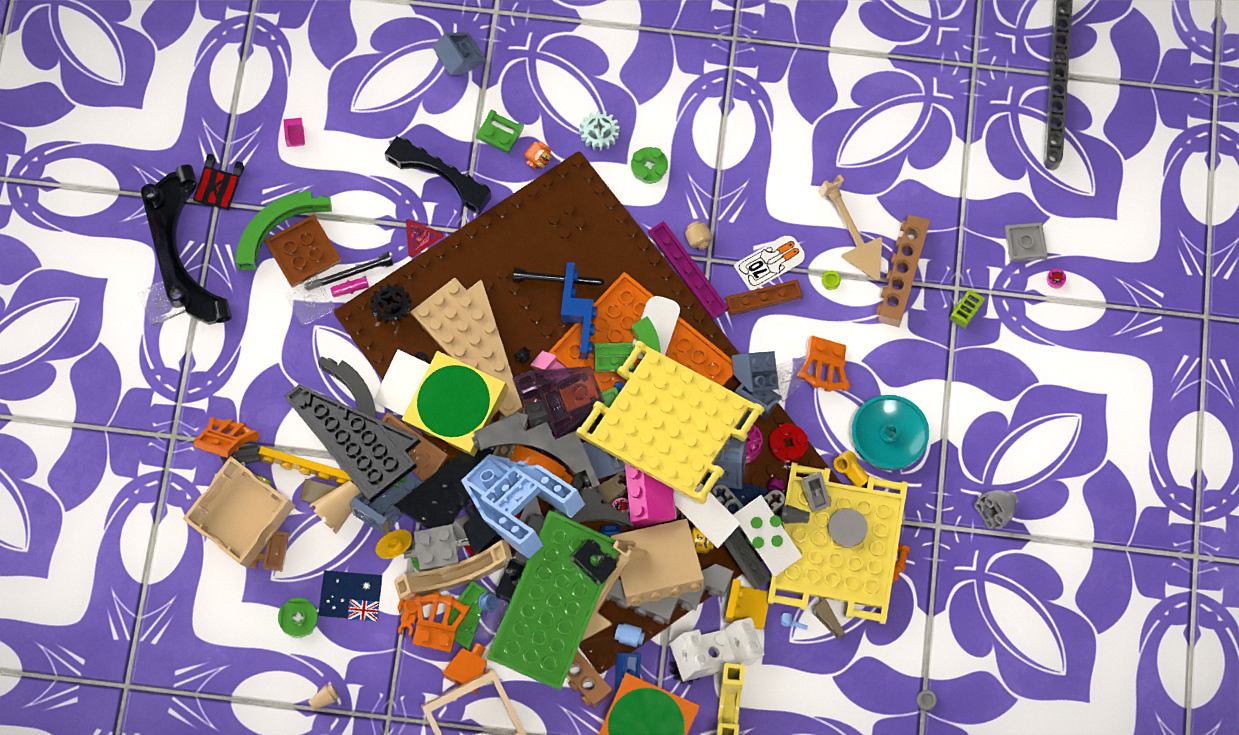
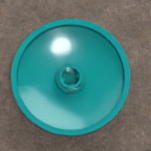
M881 395L868 400L859 408L853 419L851 438L857 453L868 464L882 470H900L914 464L924 453L929 440V425L921 409L909 399L898 395Z

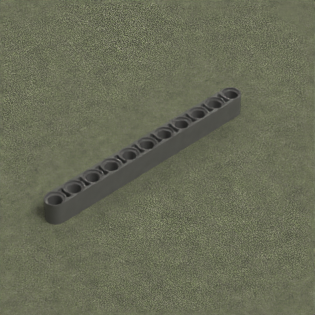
M1054 0L1043 159L1045 168L1051 171L1058 169L1064 151L1073 0ZM1053 107L1058 108L1060 111L1054 110ZM1050 157L1055 158L1057 161H1052Z

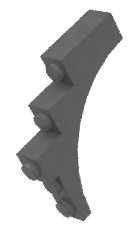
M591 486L580 490L579 494L585 505L572 518L554 506L551 511L577 523L605 521L625 527L633 526L628 511L613 509V505L603 501L600 503L603 495L598 493V489ZM535 513L534 515L527 516L524 524L533 529L538 536L545 517ZM513 549L511 561L525 567L528 558Z

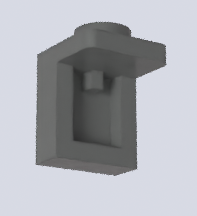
M543 401L524 405L530 428L545 422L551 428Z

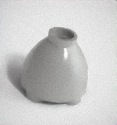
M989 491L978 498L974 507L980 513L988 529H1002L1013 518L1016 505L1018 504V497L1013 491Z

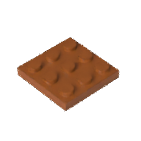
M315 214L264 240L291 288L342 262Z

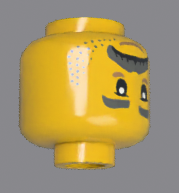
M693 527L691 535L696 553H708L710 549H713L714 544L697 527Z

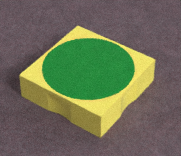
M437 351L402 421L406 425L429 436L440 438L450 446L474 457L478 448H475L471 439L474 437L473 432L489 425L491 419L501 406L509 387L505 382Z

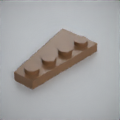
M387 412L381 420L420 439L421 443L407 454L418 466L413 472L422 482L441 469L449 458V454L390 412Z

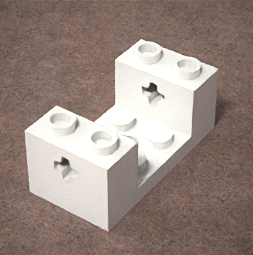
M751 617L734 621L726 629L701 635L700 630L682 633L670 644L683 682L721 673L725 663L745 665V667L750 666L765 655ZM709 649H713L716 652V658L710 656Z

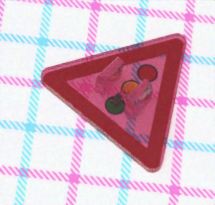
M411 219L406 220L408 255L410 258H413L444 237L443 233Z

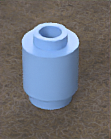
M625 623L623 625L618 624L614 639L619 640V643L637 648L638 644L642 645L645 633H642V628Z

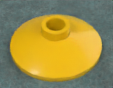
M403 529L388 533L377 543L375 548L376 554L382 559H391L401 555L410 547L412 535L409 531Z

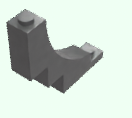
M516 413L473 432L472 442L475 448L479 447L480 451L505 445L531 447L552 456L561 462L573 475L584 472L585 475L582 478L586 486L595 488L600 485L580 437L575 433L576 431L555 440L547 422L525 431L519 415Z

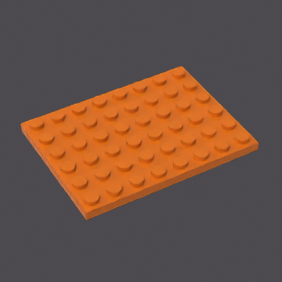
M624 272L594 303V306L597 307V318H593L595 335H591L593 353H589V359L583 360L580 358L583 324L578 323L573 325L549 353L556 355L557 361L572 372L577 379L582 380V374L584 373L587 379L591 375L598 393L614 388L618 381L626 384L628 380L618 375L617 372L595 373L594 344L632 343L634 337L631 326L641 320L648 300L654 297V295ZM678 316L665 356L724 387L734 376L732 359ZM637 358L635 360L634 371L639 365V363L642 361V359Z

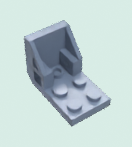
M747 410L736 427L737 430H741L752 411ZM732 436L729 438L713 463L714 466H719L725 471L723 476L718 478L714 486L722 484L728 488L742 489L748 437L744 442ZM707 472L704 477L706 482L711 476L710 472Z
M408 474V476L404 477L405 483H399V488L394 485L392 490L388 489L371 503L363 493H360L350 503L352 513L355 517L386 536L403 515L400 509L394 505L423 482Z

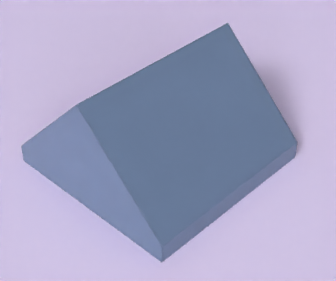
M743 384L735 391L741 397L764 407L765 410L759 417L765 421L782 398L781 395L773 390L749 392Z

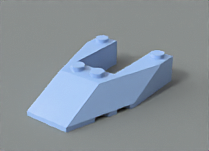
M487 455L461 480L484 521L515 550L528 559L543 544L536 532L515 518V516L535 496L538 495L570 518L585 505L577 489L537 464L535 466L527 465L523 461L513 462L509 458L496 455Z

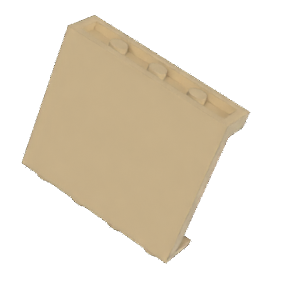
M687 519L610 536L614 540L634 541L636 543L635 549L648 552L644 559L632 558L620 575L627 606H638L644 602H655L662 598L677 597L683 593H694L705 589L703 574ZM619 551L615 557L616 563L619 561L618 558L621 554Z

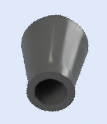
M790 505L781 507L780 518L784 524L809 522L810 512Z

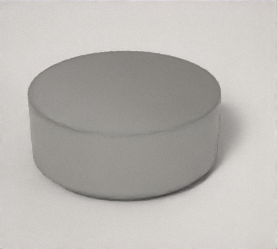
M930 690L921 691L916 698L917 706L923 711L932 710L937 703L936 695Z

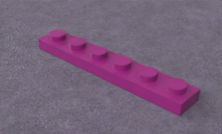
M663 221L648 230L650 237L710 318L715 320L726 313L729 309L667 224Z

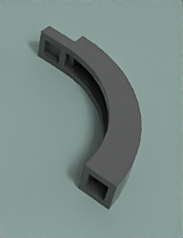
M321 356L318 361L319 368L347 387L357 403L358 411L377 419L371 392L360 374L344 360H341L338 365L332 358L328 357L326 359Z

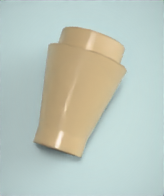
M330 684L328 686L325 685L308 702L315 711L335 703L336 699L340 696L335 687Z

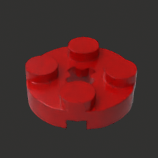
M783 423L771 433L769 439L771 453L777 460L784 463L798 461L807 451L808 436L800 427ZM790 439L794 445L787 448L785 447L784 440Z

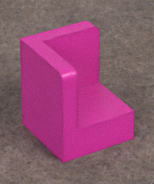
M302 117L283 119L286 146H304L305 135Z

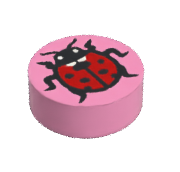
M618 498L612 503L613 509L618 511L622 509L630 513L629 501L626 498Z

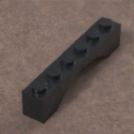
M396 136L384 153L385 160L401 170L421 169L441 176L457 191L463 206L480 215L491 199V190L487 185L477 183L470 175L460 173L453 165H446L439 157L429 155L422 147L417 148L406 138Z

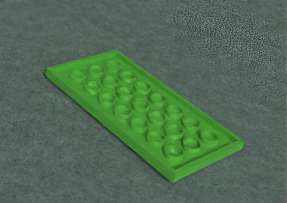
M549 510L538 534L543 546L527 560L486 659L560 691L606 582L605 580L602 584L596 585L569 557L587 539L595 540L601 546L600 550L604 554L607 553L612 556L614 560L618 551L613 548L616 540ZM594 555L590 558L591 564L594 566L598 564V558Z

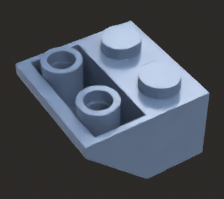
M775 351L732 355L734 375L749 392L779 389Z
M587 441L582 443L597 479L625 471V462Z

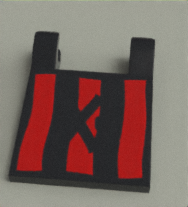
M207 154L205 166L193 201L229 211L238 182L244 171V165L242 162L237 161L234 165L233 174L213 168L216 163L215 155Z

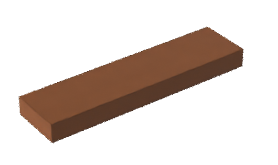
M798 279L726 296L725 303L729 308V316L799 300L803 298Z

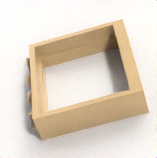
M493 669L420 706L434 735H442L431 712L492 681L517 730L513 735H526Z

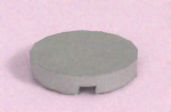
M841 509L831 517L828 524V533L832 541L844 548H853L860 545L868 531L865 517L854 509Z

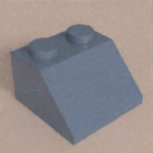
M444 33L432 47L436 52V56L442 61L450 75H464L487 61L469 33Z

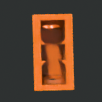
M475 643L471 652L462 648L443 671V678L460 686L484 674L488 663L487 660L482 658V655L486 648L478 643ZM480 687L471 692L477 695Z

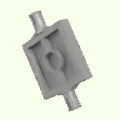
M450 524L414 532L415 549L406 550L403 554L405 559L417 557L419 568L422 572L460 564L458 556L459 547L470 546L467 538L458 540L455 536L454 526Z

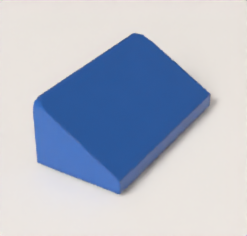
M617 653L615 693H617L625 673L640 679L641 654Z

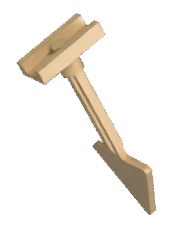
M841 174L837 175L834 182L824 181L818 193L821 198L829 195L831 200H834L857 248L843 253L841 257L878 282L881 270L882 237L868 243L863 242L841 198L842 194L839 188L844 179Z
M616 540L613 548L621 553L616 564L618 567L610 574L603 586L581 642L612 625L611 621L599 613V609L631 559H644L648 552L635 549L636 543L634 541Z

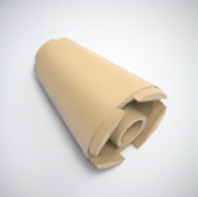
M349 480L312 502L309 507L311 509L315 508L313 511L330 529L335 527L332 531L336 534L352 512L351 501L362 492L354 482L352 483Z

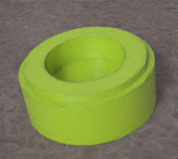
M835 271L825 272L821 279L822 286L830 291L837 289L841 281L840 275Z

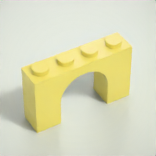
M724 664L716 735H738V717L745 665Z

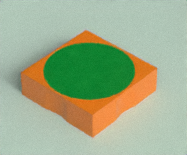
M625 673L598 735H688L701 706Z

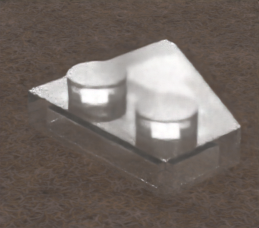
M806 356L776 364L778 392L782 396V402L786 401L806 382L803 378L797 377L798 372L806 361ZM810 364L809 368L807 369V372L813 375V370Z
M497 600L496 609L488 612L475 632V639H495L508 608V602Z

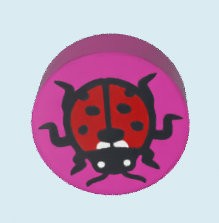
M1060 269L1051 270L1046 279L1048 285L1054 289L1063 287L1066 282V274Z

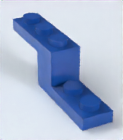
M567 262L561 319L565 323L583 324L580 358L588 360L589 353H593L591 335H595L593 318H597V307L594 306V299L576 298L577 287H574V283L578 281L579 270H576L575 263Z

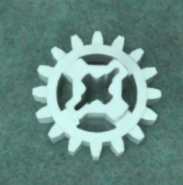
M597 110L596 115L590 112L589 118L584 116V122H580L581 129H579V135H582L581 141H586V146L591 144L592 150L599 147V150L602 151V146L609 149V143L614 145L615 139L619 138L618 121L613 120L612 114L606 116V111L600 114L599 110ZM598 126L600 127L601 135H599Z

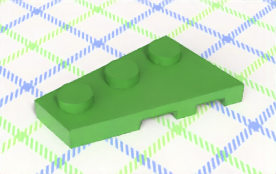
M473 580L458 598V601L464 605H469L471 609L458 627L455 642L470 651L483 611L478 605L479 597L483 593H488L486 589ZM453 606L448 623L450 626L453 625L461 613Z

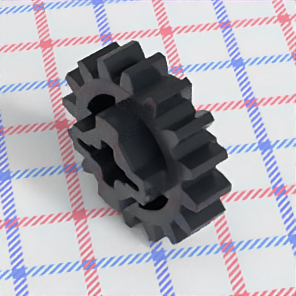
M387 283L386 288L379 286L380 291L374 290L375 297L370 298L372 302L370 309L373 310V316H377L379 322L384 319L386 325L388 321L395 325V320L401 323V317L407 318L408 313L406 311H411L410 304L412 303L411 299L408 298L409 293H404V287L397 289V284L390 287L389 283ZM397 295L402 298L403 302L397 298ZM378 306H380V308L384 309V313L380 311V309L378 308Z

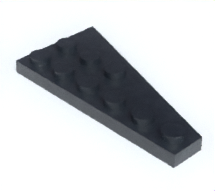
M496 447L480 451L478 448L474 457L462 451L394 506L400 509V512L428 529L453 524L463 509L456 504L459 496L462 497L461 493L465 489L461 480L487 455H492Z

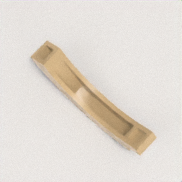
M500 540L485 551L461 561L460 564L424 572L404 574L394 581L399 600L415 598L417 594L423 596L435 591L440 593L469 584L472 580L477 581L507 566L506 562L513 557L508 542Z

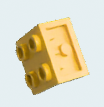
M733 579L724 622L732 624L734 621L751 617L755 629L763 630L769 605L767 604L769 592L740 586L741 580Z

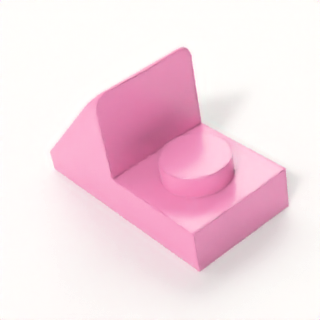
M542 351L530 364L533 369L559 389L572 376V372L557 361V356Z

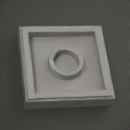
M1042 222L1005 225L1004 231L1009 262L1045 260L1048 258Z

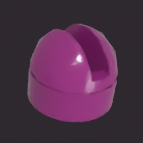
M774 477L770 480L767 488L769 491L778 490L783 492L784 482L782 479L777 480V477Z

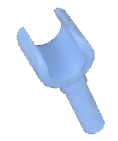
M783 613L781 615L782 626H796L807 630L808 625L792 621V614Z

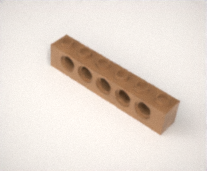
M908 214L907 221H902L900 231H903L902 237L898 236L895 245L899 249L897 254L893 253L890 264L894 266L892 270H888L886 281H889L887 287H883L881 298H884L883 304L879 303L876 314L879 315L877 322L900 327L930 220ZM908 235H914L916 239H910ZM908 251L911 253V255L906 256L903 254V252ZM898 268H904L907 272L902 273ZM893 285H899L902 289H895ZM893 301L897 306H890L888 302Z
M577 650L566 676L569 680L568 685L574 692L578 691L582 695L581 700L587 707L591 705L595 709L612 695V688ZM573 667H578L581 673L573 675L570 673V670ZM586 682H591L594 684V688L586 690L583 685Z

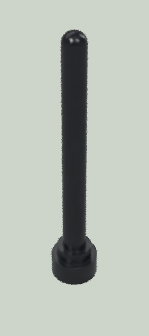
M389 251L381 253L382 255L378 256L379 258L307 283L305 289L310 291L378 266H386V268L393 266Z
M514 267L513 282L521 283V281L527 279L565 283L566 275L525 272L520 267ZM579 276L578 281H575L574 284L602 286L604 285V280L602 278Z

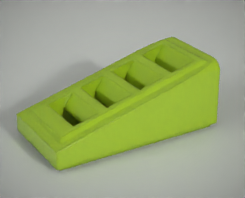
M969 289L952 312L949 320L966 329L985 298ZM969 296H972L973 298L977 299L979 302L976 303V302H974L973 300L969 299L968 297H969ZM967 301V302H969L970 304H972V305L975 306V307L972 308L971 306L967 305L965 302ZM962 306L971 311V313H968L967 311L962 309ZM958 312H961L962 314L966 315L967 319L958 314Z

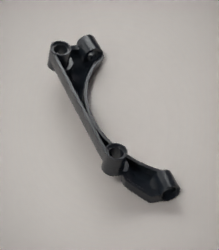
M181 165L176 168V172L167 174L155 185L146 184L141 189V196L163 283L171 306L175 308L185 307L186 313L189 316L208 325L224 323L232 318L227 299L201 287L188 274L178 254L176 233L179 217L184 205L197 186L192 165ZM155 193L154 196L147 197L148 194ZM176 294L181 295L178 299H172Z

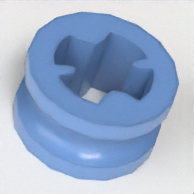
M488 593L480 595L478 601L481 610L490 612L496 609L498 603L495 594Z

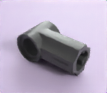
M258 444L242 446L237 452L234 451L232 453L235 455L234 458L240 463L260 462ZM220 456L223 464H225L227 461L225 460L226 457Z

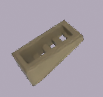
M824 598L814 607L813 615L841 641L845 632L829 603Z

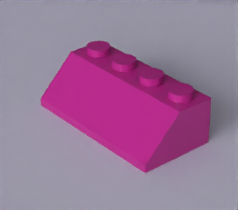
M625 463L631 523L645 527L677 519L674 489Z

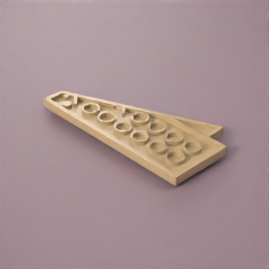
M453 278L411 311V315L448 356L495 377L508 385L509 390L498 409L503 416L509 417L515 412L519 413L523 410L481 280L466 290L456 278Z

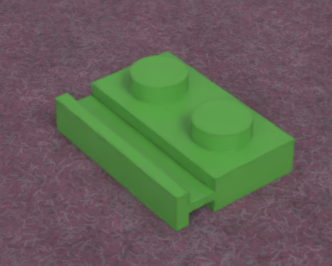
M633 342L594 344L595 373L617 372L618 368L623 366L632 353ZM634 363L629 369V372L634 371Z

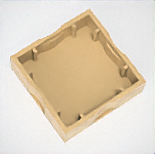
M230 456L213 478L209 488L196 500L183 517V520L199 533L212 540L222 551L240 565L249 568L296 505L238 460Z

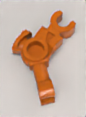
M413 598L408 600L401 599L397 608L399 613L402 612V608L404 612L400 619L403 623L398 627V633L402 635L403 629L409 628L408 635L412 637L414 633L412 624L415 625L418 615L416 601ZM433 602L423 603L422 606L433 604Z

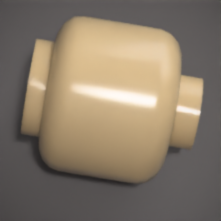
M700 221L693 222L687 226L685 231L690 247L703 250L710 246L709 242L713 236L706 223H701Z

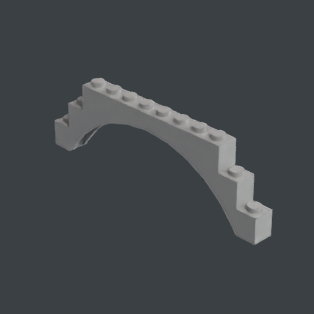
M536 496L520 511L522 512L519 519L521 522L525 523L529 515H534L535 513L542 515ZM714 564L702 571L705 589L694 593H683L677 597L662 598L655 602H644L638 606L626 605L622 582L618 579L605 601L610 599L617 602L616 605L621 608L627 609L629 607L640 616L645 617L647 615L659 624H669L677 604H681L680 606L685 610L691 611L693 609L696 611L705 590L714 597L721 596L724 598L734 571Z

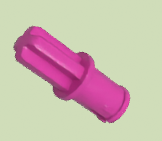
M366 276L352 281L347 280L346 283L333 286L330 289L332 296L338 297L369 288Z

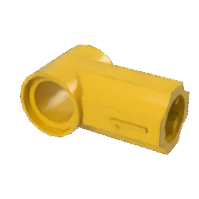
M846 450L834 460V468L838 472L844 473L855 487H862L868 482L869 475L858 464L857 456L854 452Z

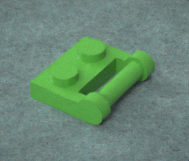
M491 109L476 134V139L509 155L525 125L517 124ZM494 120L515 131L511 134L493 125L492 122Z

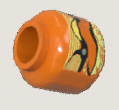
M542 141L539 143L533 142L525 152V157L528 159L526 163L533 169L536 167L543 169L552 158V149Z

